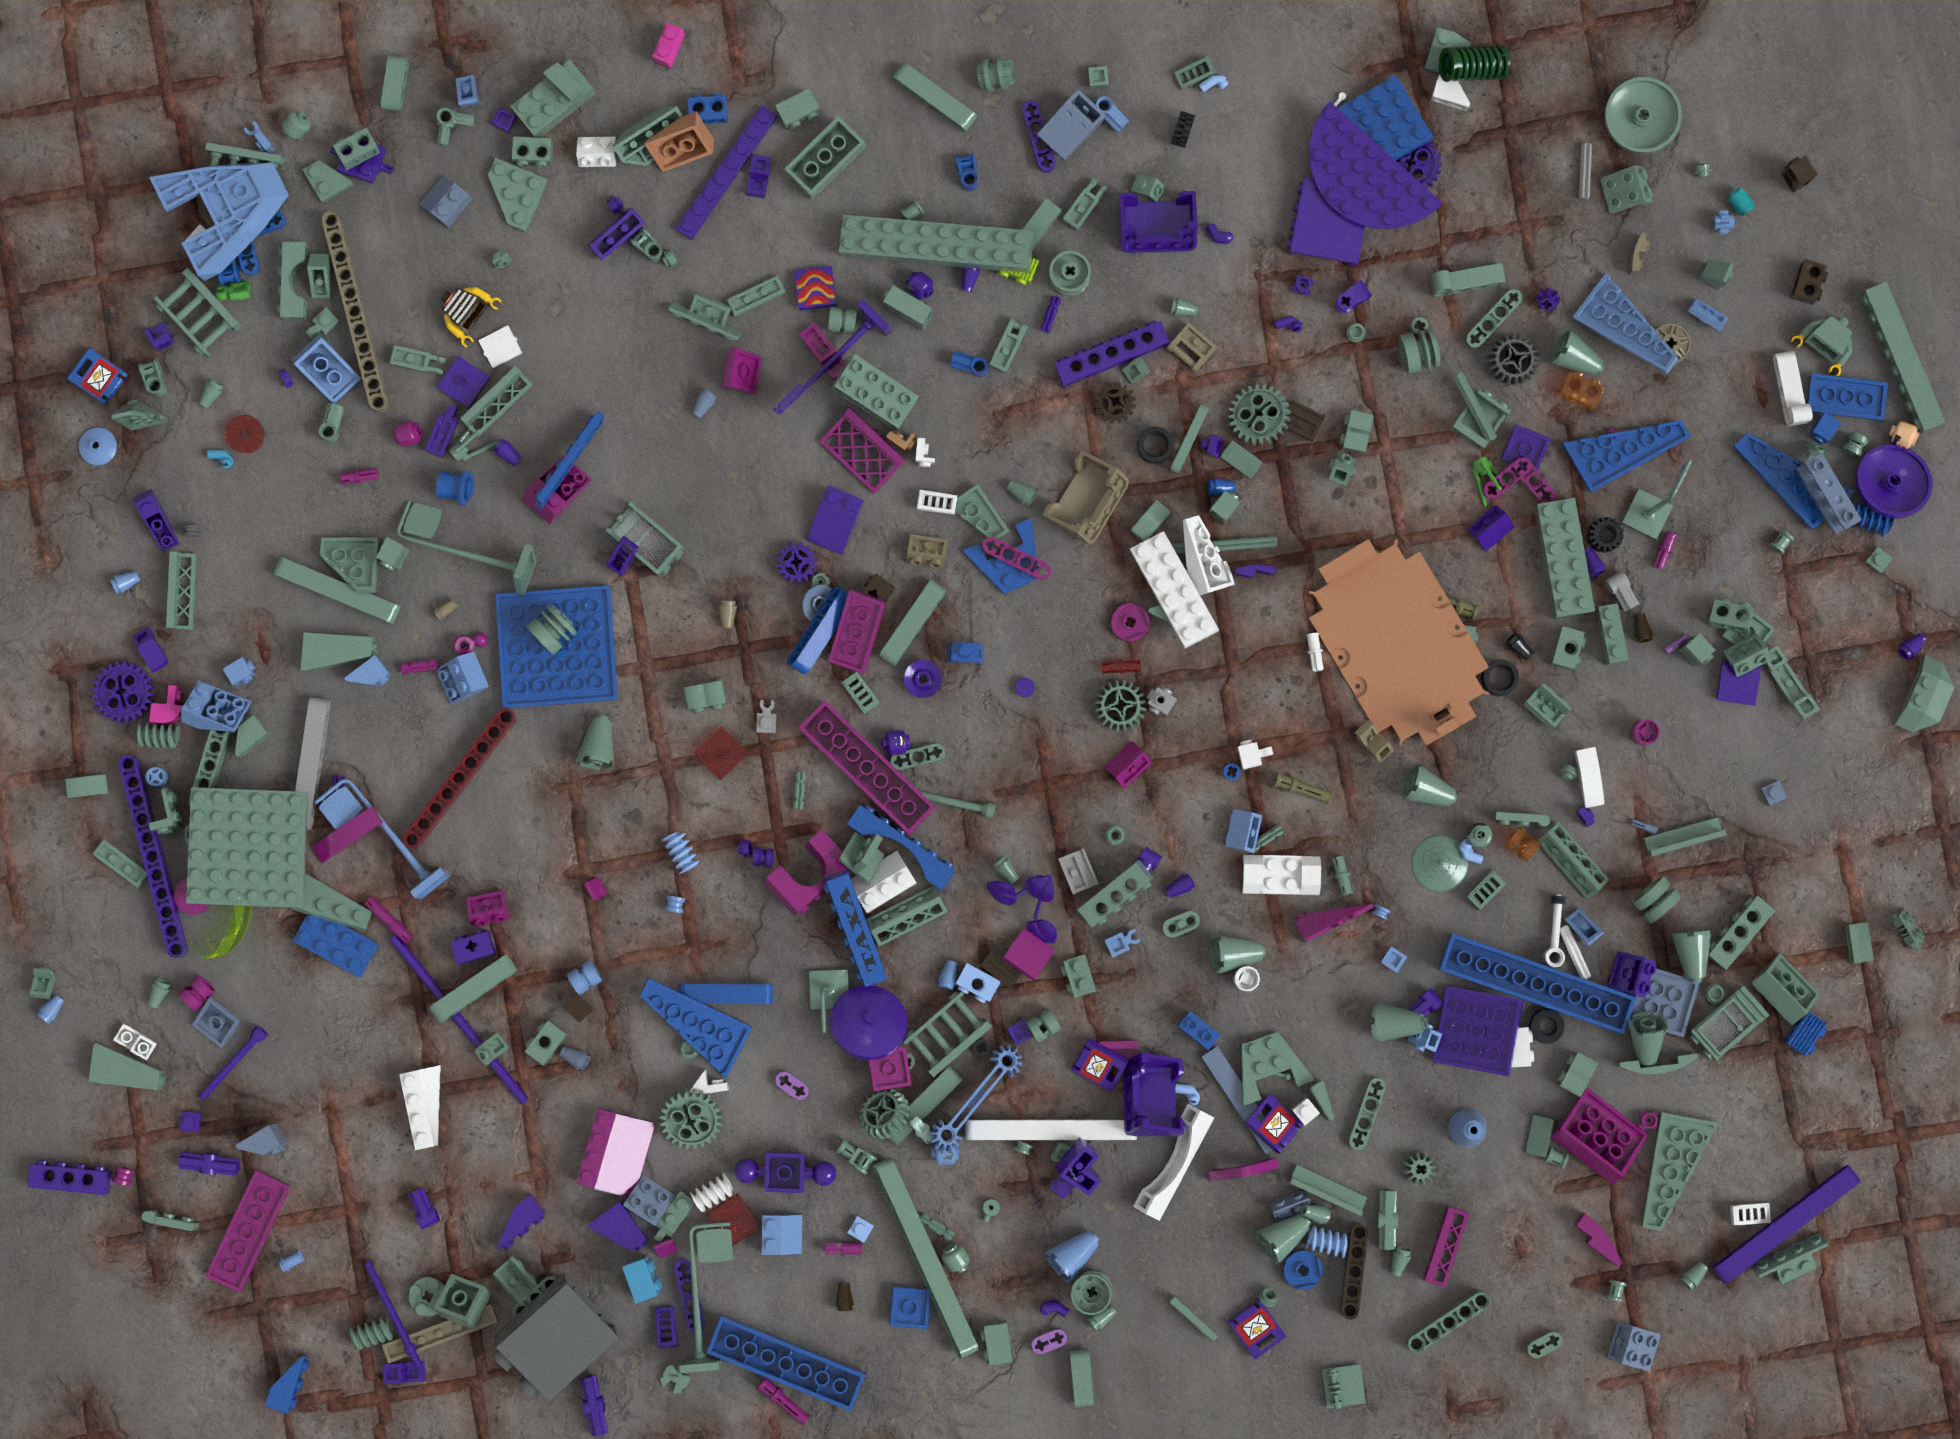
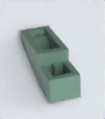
M1047 198L1022 229L1032 231L1034 235L1033 249L1061 214V209Z

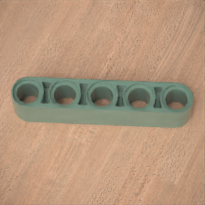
M905 62L901 64L892 76V79L897 84L964 132L969 129L977 118V115L972 110Z
M932 579L929 581L880 652V658L894 667L897 665L944 597L947 589Z
M210 730L193 787L202 788L201 782L204 779H207L209 782L208 788L216 787L232 732L225 731L223 734H220L217 730ZM218 742L220 750L215 753L212 746ZM209 761H213L215 764L214 769L211 771L207 769Z
M506 954L431 1005L429 1010L438 1023L441 1024L512 976L518 969L508 954Z
M950 1066L944 1070L909 1106L910 1111L908 1114L910 1117L905 1119L907 1124H903V1131L898 1130L897 1136L892 1134L889 1140L897 1146L914 1129L910 1125V1121L914 1117L923 1120L963 1079Z
M1483 1291L1473 1292L1410 1334L1406 1339L1407 1347L1414 1353L1424 1351L1485 1310L1490 1304L1489 1296ZM1479 1295L1485 1297V1302L1482 1305L1476 1304V1297ZM1462 1306H1468L1469 1312L1465 1316H1461L1459 1313ZM1446 1317H1452L1453 1323L1449 1327L1443 1324ZM1429 1328H1436L1437 1333L1434 1337H1428L1427 1331ZM1415 1338L1421 1341L1418 1348L1411 1347V1341Z

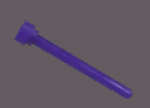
M255 1026L251 1031V1038L199 1094L201 1100L209 1096L257 1042L265 1040L268 1033L262 1027Z

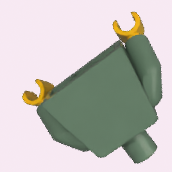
M1840 316L1838 319L1829 317L1825 320L1822 318L1811 321L1800 332L1799 336H1794L1791 339V343L1794 339H1799L1800 344L1796 347L1799 348L1803 343V339L1806 338L1805 342L1833 364L1837 362L1828 368V373L1835 367L1837 373L1834 376H1839L1841 374V365L1844 366L1852 353V340L1850 339L1852 331L1846 327L1849 322L1843 316Z

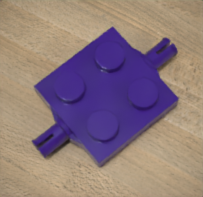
M363 140L359 145L365 146L368 144V141ZM377 145L380 153L349 170L345 169L340 160L337 172L374 184L375 178L380 171L392 174L394 167L383 163L386 147ZM332 146L330 149V154L337 155L334 147ZM344 150L343 155L350 154L352 150Z

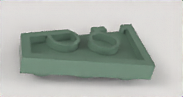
M976 484L957 498L955 512L987 537L1000 539L1010 532L979 484Z

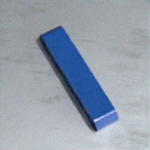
M836 586L831 590L789 655L788 665L801 674L809 672L839 626L849 592L840 586Z
M678 984L679 992L702 1003L773 1004V984Z

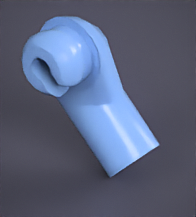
M1212 75L1200 83L1199 86L1203 92L1214 85L1224 89L1228 86V81H1226V77L1223 75Z
M1467 839L1463 840L1459 845L1463 858L1481 864L1483 855L1474 853Z
M1176 1083L1175 1093L1185 1094L1191 1105L1199 1103L1200 1095L1194 1086Z

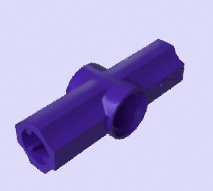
M181 1152L178 1165L179 1169L199 1171V1173L216 1175L218 1173L237 1176L240 1168V1159L220 1157L217 1154Z
M597 1375L580 1378L584 1398L582 1400L583 1409L588 1417L591 1436L608 1433V1427L604 1413L606 1411L605 1402L600 1394Z

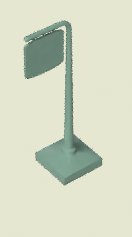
M1689 459L1682 465L1670 489L1668 498L1661 500L1638 489L1621 524L1657 540L1673 507L1668 502L1676 495L1692 460Z
M407 502L396 530L399 538L511 570L514 573L513 580L517 594L525 595L537 563L533 546L525 544L519 561L512 563L403 536L400 533L402 525H404V533L431 539L436 532L442 515L441 509L420 503H414L410 509L411 502ZM408 510H410L405 523H403Z
M848 969L809 971L811 1010L821 1009L823 1033L827 1032L826 1009H832L837 999L849 990Z
M730 1222L699 1224L693 1226L689 1231L696 1353L694 1354V1359L679 1365L680 1373L713 1371L722 1368V1359L708 1358L703 1351L693 1231L698 1228H704V1231L696 1233L699 1262L728 1261L733 1259L732 1234L730 1229H723V1226H730ZM709 1227H721V1229L706 1230Z

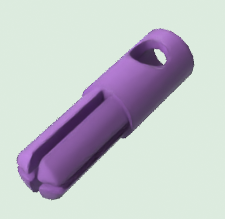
M1685 634L1664 648V651L1670 654L1689 640L1688 635Z

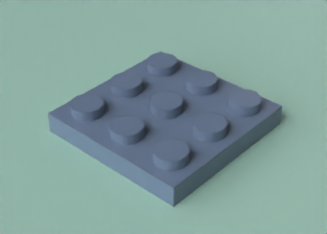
M1656 969L1655 974L1650 979V992L1646 994L1645 998H1636L1630 1020L1632 1015L1642 1011H1651L1656 1016L1661 1014L1667 1019L1668 1027L1666 1033L1684 1038L1700 982H1690V979H1686V977Z

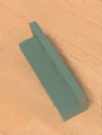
M514 366L460 419L473 433L476 429L471 424L476 419H484V426L477 435L479 438L533 384ZM519 378L527 384L522 390H514V383ZM503 393H511V400L508 403H500V396ZM489 406H497V414L495 416H486Z
M172 551L169 553L166 628L193 630L197 554ZM181 558H192L191 566L187 570L181 566ZM185 575L190 579V585L186 589L180 585V580ZM184 594L190 598L189 604L185 608L179 604V600ZM183 613L189 617L188 626L178 625L179 617Z
M1717 817L1643 838L1648 857L1726 836L1727 834L1725 830L1721 829Z
M1559 822L1536 841L1586 899L1597 893L1609 881L1608 877ZM1557 830L1562 838H1559L1554 831ZM1569 846H1571L1574 849V853L1571 852ZM1581 860L1587 864V867L1582 864ZM1594 875H1597L1598 878L1601 880V883H1600V884H1599V882L1594 878Z
M932 886L866 919L880 947L948 911L935 886ZM938 903L940 904V909L936 911H930L932 906ZM923 914L920 919L913 920L915 915ZM901 922L906 923L904 927L896 928L897 924ZM888 931L887 936L879 939L877 934Z
M1296 1164L1288 1181L1289 1183L1359 1216L1362 1215V1209L1367 1200L1366 1196Z

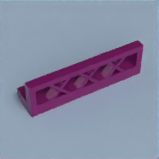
M1446 1206L1423 1277L1425 1282L1446 1287L1469 1213ZM1455 1213L1463 1215L1462 1223L1454 1227L1452 1222ZM1454 1231L1457 1237L1456 1241L1448 1245L1446 1242L1448 1234ZM1448 1249L1451 1255L1450 1260L1442 1264L1440 1260L1442 1252ZM1442 1268L1445 1274L1442 1282L1434 1280L1436 1271Z

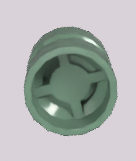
M831 307L828 331L839 332L843 329L846 334H854L857 327L858 310L847 309L843 312L838 307Z
M1049 1008L1041 1012L1039 1018L1033 1017L1026 1021L1038 1043L1048 1038L1049 1033L1053 1035L1061 1030L1060 1025ZM1044 1023L1045 1028L1040 1029L1039 1026Z

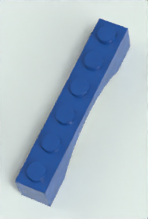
M860 805L847 825L863 836L878 834L903 844L918 859L926 880L940 890H943L955 873L952 869L954 866L946 860L943 862L938 860V854L928 849L925 851L922 849V843L915 838L910 840L905 837L906 832L899 827L894 829L889 826L891 822L883 816L880 818L875 816V810L865 805L862 807Z

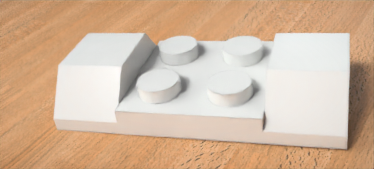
M1243 855L1242 893L1320 895V856Z

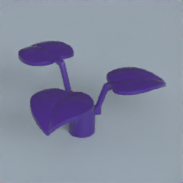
M1037 875L1036 877L1027 878L1025 888L1018 893H1015V888L1006 882L992 881L986 884L994 899L1004 905L1015 904L1016 897H1019L1026 891L1032 897L1038 898L1034 921L1027 923V929L1045 943H1056L1057 931L1054 925L1043 919L1038 920L1041 901L1050 902L1054 897V885L1051 875Z

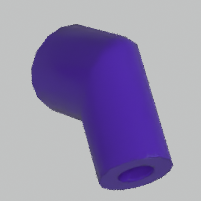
M1214 223L1206 227L1215 243L1229 244L1234 238L1231 232L1218 231Z
M1293 316L1274 320L1276 329L1287 327L1295 333L1302 331V323Z
M1058 1300L1045 1301L1040 1307V1312L1043 1315L1057 1312L1065 1317L1070 1310Z

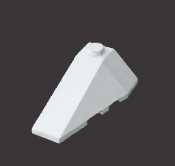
M1199 515L1183 520L1187 573L1199 595L1235 585L1229 565L1221 559L1218 554L1220 550L1212 544L1209 539L1210 533Z

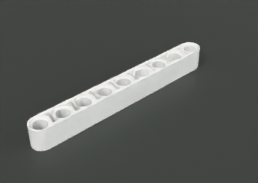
M967 1120L965 1122V1140H1077L1079 1137L1083 1140H1137V1136L1125 1134L1124 1120Z

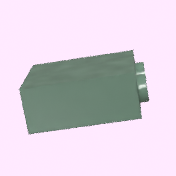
M894 285L891 289L887 288L882 296L884 309L918 329L925 330L933 316L931 307Z

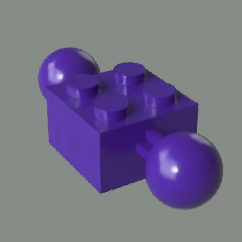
M766 1152L765 1166L757 1165L754 1160L749 1158L741 1159L735 1165L734 1174L742 1183H751L757 1177H765L764 1192L804 1193L805 1179H813L818 1185L827 1186L835 1180L836 1169L833 1164L827 1161L818 1162L814 1167H805L806 1153Z

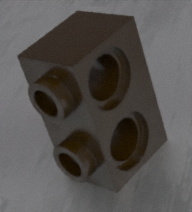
M1798 156L1792 159L1784 167L1785 171L1781 174L1793 193L1809 184L1818 175L1806 156L1801 159Z
M1804 259L1800 264L1790 298L1810 305L1819 301L1823 291L1820 289L1822 282L1825 283L1828 276L1826 271L1827 265ZM1810 269L1817 272L1816 278L1809 274ZM1804 287L1811 289V296L1804 293Z

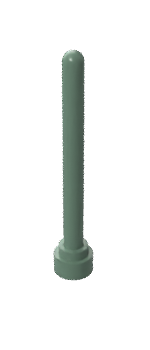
M920 791L932 802L982 812V815L992 819L995 814V803L988 802V804L984 803V805Z

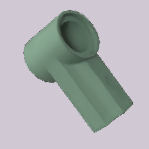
M328 403L323 423L319 428L320 436L327 443H334L339 438V428L345 409L343 406ZM328 429H333V434L326 437L325 432Z

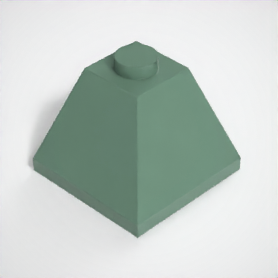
M1437 27L1424 69L1440 73L1439 56L1442 49L1446 47H1469L1471 42L1455 32Z

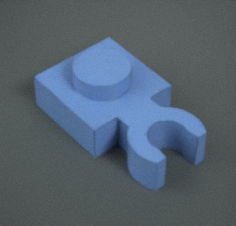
M1136 929L1130 930L1125 937L1121 932L1104 940L1112 958L1130 950L1128 944H1137L1141 941L1140 938L1137 940L1131 939V934L1135 933Z

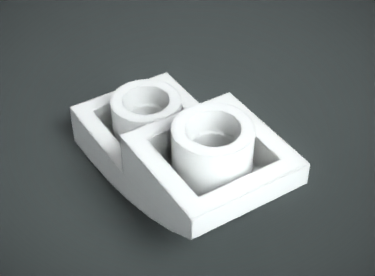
M125 1023L122 1024L113 1039L145 1060L149 1058L157 1045L156 1042Z

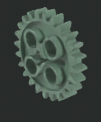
M1256 384L1255 389L1248 386V392L1242 389V396L1235 395L1238 399L1237 402L1231 401L1234 408H1229V411L1233 413L1228 416L1229 420L1233 421L1230 423V426L1236 427L1233 432L1235 434L1239 433L1238 437L1240 440L1245 437L1246 443L1252 440V444L1255 446L1257 441H1259L1261 446H1263L1264 440H1267L1271 444L1270 438L1273 437L1277 441L1276 435H1283L1281 429H1288L1285 422L1290 421V418L1286 416L1291 414V411L1286 409L1289 407V403L1284 402L1286 397L1284 395L1280 396V390L1274 393L1275 389L1273 386L1269 390H1267L1266 384L1263 385L1262 389H1260L1258 384ZM1259 398L1263 399L1262 404H1260V405H1255V404H1254V402H1255L1257 399H1259ZM1277 410L1278 412L1274 417L1268 416L1270 411ZM1257 413L1263 414V416H1262V417L1256 416V414H1257ZM1243 414H1251V416L1248 419H1242ZM1258 425H1265L1262 431H1256Z
M686 1088L685 1094H682L679 1090L677 1097L671 1094V1101L665 1100L666 1106H662V1112L659 1117L662 1119L660 1120V1126H664L662 1127V1133L668 1132L666 1139L673 1138L672 1144L678 1141L679 1147L686 1144L687 1149H689L690 1145L697 1149V1144L704 1147L705 1141L710 1144L711 1137L717 1138L716 1132H720V1125H722L723 1121L720 1119L722 1118V1112H718L720 1111V1105L715 1106L716 1099L710 1101V1094L704 1097L703 1090L696 1094L695 1088L692 1093H689ZM698 1105L700 1109H693L691 1106ZM680 1112L682 1116H676L674 1113ZM700 1122H707L708 1125L703 1126ZM682 1129H689L690 1132H683Z

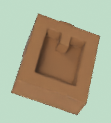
M890 431L886 436L888 442L904 453L907 449L911 450L917 442L914 440L916 438L914 433L909 436L907 441H904L905 437L897 431L895 433Z

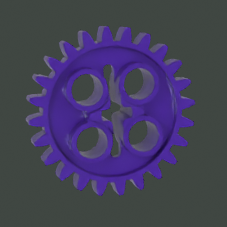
M1433 142L1415 149L1416 153L1410 170L1412 176L1416 173L1422 175L1417 180L1425 188H1427V185L1433 187L1432 181H1438L1436 175L1441 174V170L1438 169L1442 166V162H1439L1441 155H1435L1438 149H1432ZM1412 152L1408 153V156L1396 160L1407 171ZM1419 156H1425L1427 160L1419 161L1417 158Z
M116 661V667L109 664V670L102 668L104 674H97L99 681H93L97 688H91L92 691L96 692V695L91 696V698L97 699V702L93 705L100 706L98 709L99 713L105 711L104 718H108L111 715L110 721L114 722L117 718L118 723H122L123 719H125L126 723H130V717L137 721V714L144 716L142 710H150L146 705L147 703H153L149 697L155 696V694L150 693V690L154 689L155 686L149 685L152 678H146L148 672H142L143 667L139 666L136 668L135 663H131L129 666L127 661H124L122 666L120 662ZM119 676H122V684L119 680ZM133 676L135 682L132 686H129L127 680ZM114 679L116 686L110 690L108 684ZM123 689H125L126 693L120 695V692H122ZM133 695H136L138 701L132 705L130 699ZM117 698L119 705L113 708L111 705L112 700Z

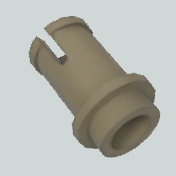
M451 597L440 607H435L436 610L433 612L439 620L446 619L445 616L458 608V605Z

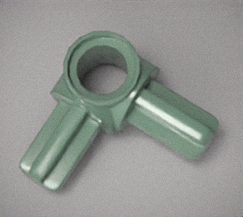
M439 109L437 112V125H439L438 144H449L450 129L455 127L456 124L473 126L475 121L474 115L457 113L456 109ZM448 111L451 114V118L449 121L444 122L442 114Z

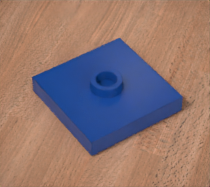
M892 1287L889 1326L928 1329L931 1298L928 1290Z

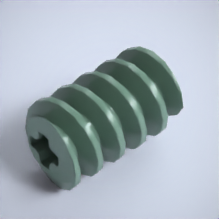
M141 723L138 725L137 740L140 747L147 745V747L151 748L154 745L155 748H160L161 746L165 749L168 746L171 749L176 748L180 738L179 725L176 726L175 730H173L172 725H169L167 730H165L164 724H161L160 729H157V724H154L152 729H150L149 723H146L145 728H142Z
M388 1317L386 1322L379 1318V1324L372 1320L371 1327L366 1322L364 1323V1329L357 1325V1331H354L352 1327L349 1328L352 1344L359 1350H362L364 1345L367 1348L370 1347L371 1342L373 1345H377L378 1341L383 1343L386 1341V1338L389 1341L393 1339V1329Z

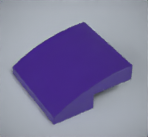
M1722 660L1716 699L1718 701L1755 706L1761 665L1737 677L1730 663L1727 660Z

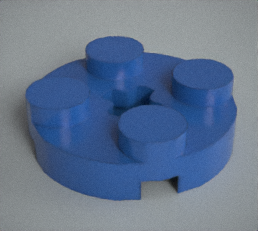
M1300 1250L1286 1258L1283 1272L1285 1279L1291 1286L1299 1290H1308L1313 1288L1321 1279L1323 1267L1320 1260L1313 1253ZM1300 1265L1308 1267V1271L1305 1272L1306 1275L1304 1276L1300 1272L1298 1273Z

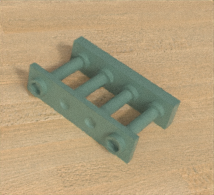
M206 143L205 150L212 157L210 166H218L219 159H222V156L229 157L230 164H238L240 160L248 161L247 163H273L276 169L278 166L284 167L285 159L281 155Z
M187 268L182 272L186 277L184 283L164 301L157 296L154 299L158 303L156 307L163 314L167 312L196 344L194 348L201 355L204 353L209 357L212 354L206 348L228 328L238 331L242 325L200 279ZM195 286L199 291L196 293L197 296L175 315L169 309V306L187 289ZM208 300L211 304L210 310L188 329L181 320L202 301ZM220 314L224 318L222 320L223 323L200 342L194 334L213 316Z
M956 991L948 998L950 1002L917 1031L912 1029L905 1035L906 1040L904 1044L906 1045L910 1041L930 1063L931 1069L928 1072L933 1077L992 1027L988 1021L985 1023L982 1020L979 1021L961 1000V997L964 995L963 992L958 993ZM954 1003L974 1025L975 1031L970 1036L968 1033L965 1034L946 1012ZM939 1016L958 1036V1041L961 1044L956 1048L950 1046L931 1024ZM924 1029L929 1032L945 1051L946 1057L941 1061L938 1058L936 1059L918 1039L917 1035Z

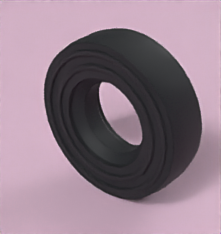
M1542 1009L1532 1016L1529 1028L1532 1031V1036L1538 1042L1551 1044L1562 1037L1565 1023L1558 1012L1551 1009ZM1544 1019H1550L1554 1023V1030L1550 1034H1544L1540 1030V1023Z

